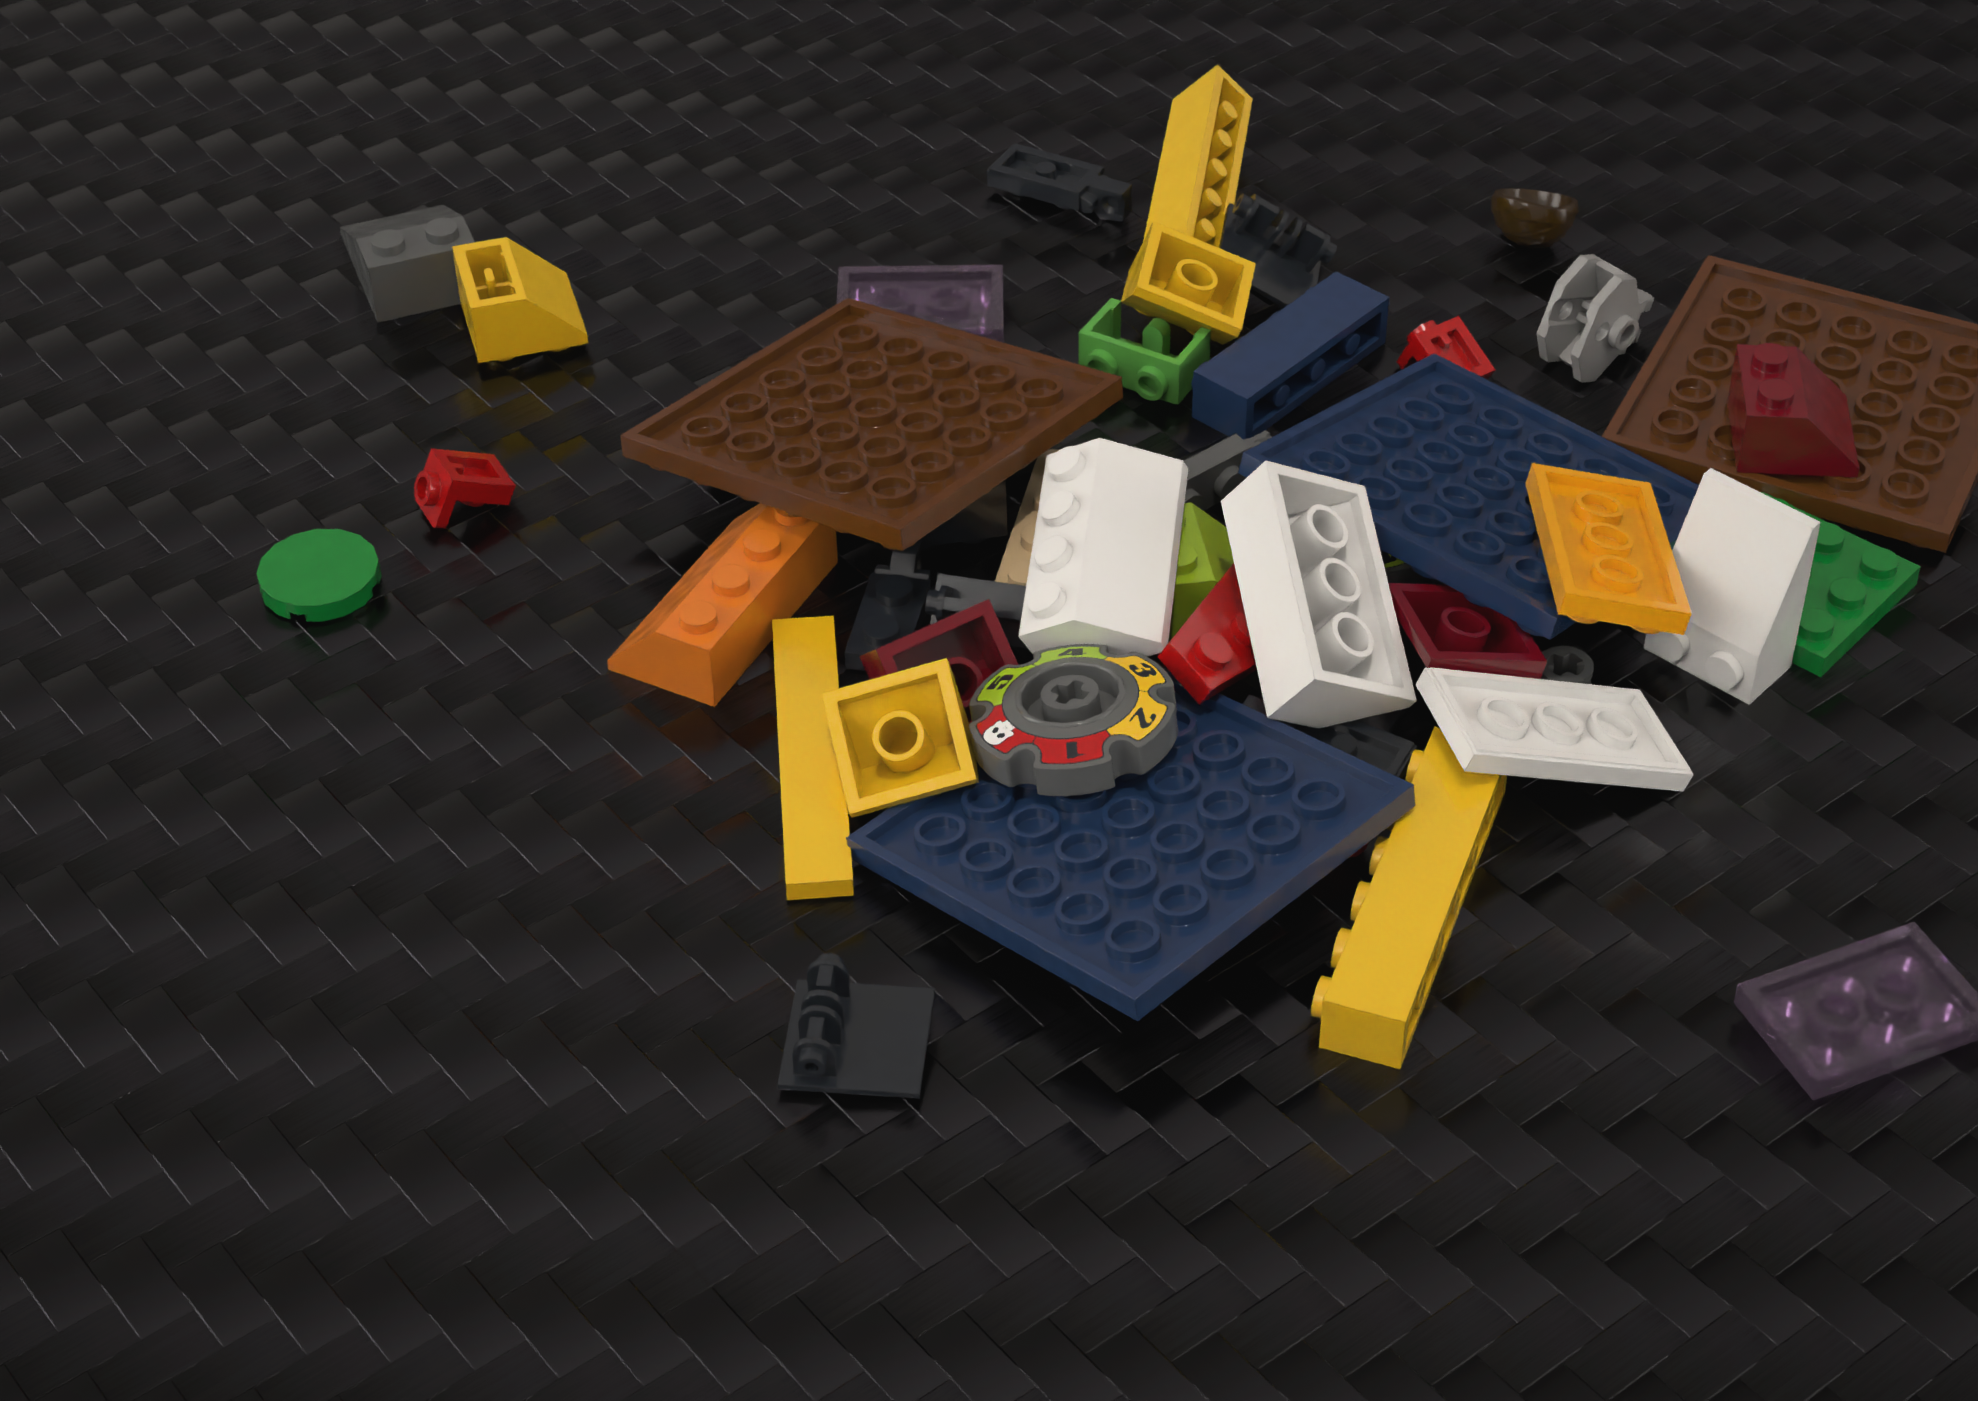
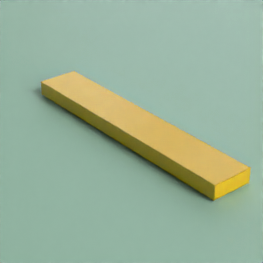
M834 616L772 619L787 900L854 896L851 848L847 845L846 837L850 835L848 807L821 694L839 689Z

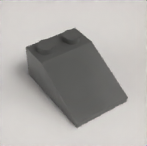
M439 205L340 227L341 237L377 323L461 304L452 246L474 243L475 241L463 216L445 205Z

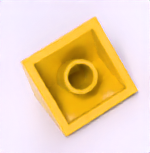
M947 658L821 693L848 812L852 818L979 783L977 761L974 757L969 732V722Z

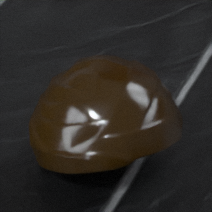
M1503 188L1495 190L1491 197V211L1494 214L1496 225L1500 227L1507 239L1529 249L1546 248L1563 239L1572 227L1576 215L1579 213L1576 199L1553 192Z

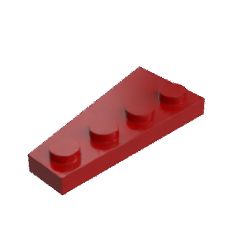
M1234 563L1157 656L1199 705L1257 670Z

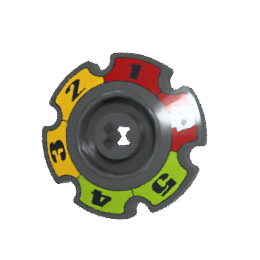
M1074 644L1048 648L1034 652V659L1028 663L1004 665L991 674L978 687L969 703L972 722L969 724V732L974 757L979 766L990 777L1008 787H1014L1019 784H1034L1039 795L1075 796L1114 788L1117 777L1129 773L1142 775L1156 766L1171 750L1178 736L1175 689L1168 673L1155 661L1140 653L1110 654L1108 646L1101 644Z

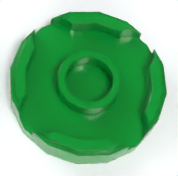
M314 529L289 536L274 544L261 558L256 573L260 592L266 606L277 615L291 619L290 613L305 615L306 622L329 621L345 617L356 611L373 597L372 588L376 583L379 585L381 580L379 559L374 546L361 535L342 529Z

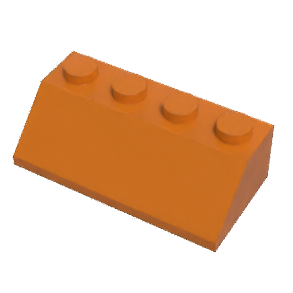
M762 503L754 506L735 518L611 655L607 660L608 670L715 707L772 641V619L791 618L838 563L836 530L833 527L803 517L788 515L783 510Z

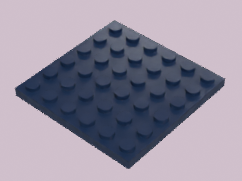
M1434 353L1243 452L1238 471L1240 475L1247 478L1266 460L1365 486L1380 551L1386 552L1411 565V568L1417 574L1425 578L1437 579L1463 593L1469 602L1481 607L1491 608L1516 621L1523 631L1536 636H1544L1549 640L1577 621L1565 615H1558L1525 485L1531 464L1536 463L1651 483L1672 550L1699 485Z
M1162 667L1174 683L1178 736L1168 754L1142 775L1129 773L1119 776L1115 779L1114 788L1100 792L1075 796H1046L1037 794V787L1034 784H1019L1014 787L1001 784L984 772L977 763L979 783L890 807L846 837L847 845L851 848L852 860L1123 1014L1139 1021L1415 807L1414 784L1280 721L1267 718V715L1220 693L1199 705L1167 668Z

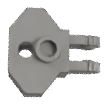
M1594 254L1580 255L1556 282L1537 330L1540 358L1547 362L1562 361L1572 367L1573 378L1582 383L1596 381L1618 355L1625 354L1627 348L1632 343H1637L1641 333L1638 320L1641 313L1650 311L1654 298L1648 292L1637 289L1636 278Z

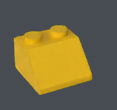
M1153 221L1129 269L1121 303L1135 308L1143 315L1161 318L1171 324L1184 328L1192 335L1200 327L1210 329L1211 340L1225 344L1237 338L1242 330L1256 263Z

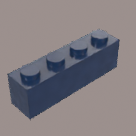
M1337 271L1316 286L1309 288L1302 296L1282 310L1272 314L1269 319L1245 336L1239 337L1232 345L1215 357L1202 363L1193 372L1191 382L1193 390L1192 418L1228 437L1237 434L1242 439H1248L1265 431L1386 343L1389 297Z

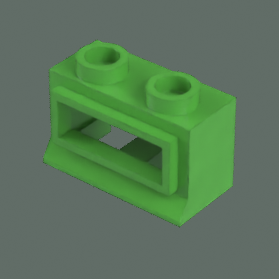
M1110 298L1079 331L1078 364L1121 376L1122 387L1136 391L1144 399L1150 401L1160 399L1172 404H1179L1192 389L1193 372L1202 363L1210 360L1211 330L1200 327L1193 335V340L1176 356L1170 354V326L1161 318H1154L1144 328L1142 344L1121 338V301Z

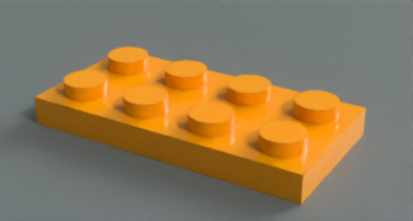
M1532 463L1525 485L1558 615H1565L1574 621L1585 624L1601 621L1626 625L1646 634H1657L1663 631L1684 635L1692 613L1651 483Z

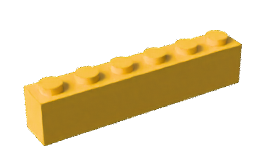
M1216 65L1172 100L1144 239L1153 221L1219 248L1227 206L1229 203L1233 205L1235 203L1253 100L1219 65Z
M1434 726L1424 751L1414 749L1411 755L1405 781L1414 784L1415 807L1387 827L1391 831L1389 838L1378 836L1369 866V874L1373 875L1371 883L1360 881L1357 886L1350 914V920L1355 922L1351 930L1343 927L1339 930L1331 958V967L1335 968L1332 978L1323 975L1320 977L1311 1007V1016L1321 1018L1319 1048L1397 1069L1402 1067L1506 788L1507 775L1465 772L1440 727Z

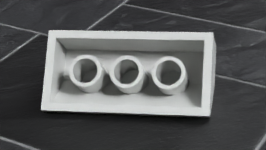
M1097 438L1076 446H1068L1046 456L1018 635L1032 654L1058 646L1101 644L1108 646L1110 654L1123 655L1137 652L1148 657L1161 653L1169 641L1189 469L1183 460L1103 438Z
M1265 460L1221 501L1267 718L1319 729L1409 708L1417 700L1365 486Z

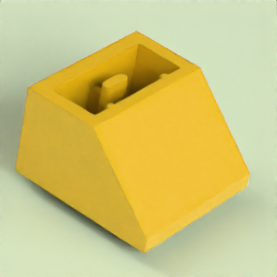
M508 237L452 246L460 302L478 363L508 361L516 356L544 351L557 352L572 346L589 344L588 334L566 272Z

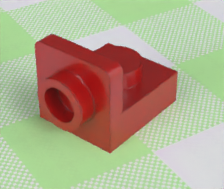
M1459 316L1438 325L1434 320H1431L1414 329L1406 338L1409 344L1396 361L1403 370L1434 353L1487 380L1495 371V368Z
M431 448L424 470L420 471L416 477L414 496L415 501L432 527L445 529L456 501L473 507H480L485 503L509 505L516 485L494 454Z

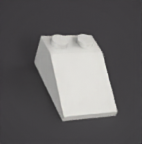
M1710 468L1701 479L1672 550L1692 613L1684 635L1663 631L1657 634H1646L1644 649L1750 705L1791 668L1821 522Z

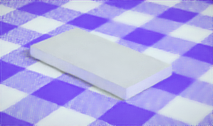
M1425 667L1416 683V687L1465 772L1684 791L1694 775L1639 689Z

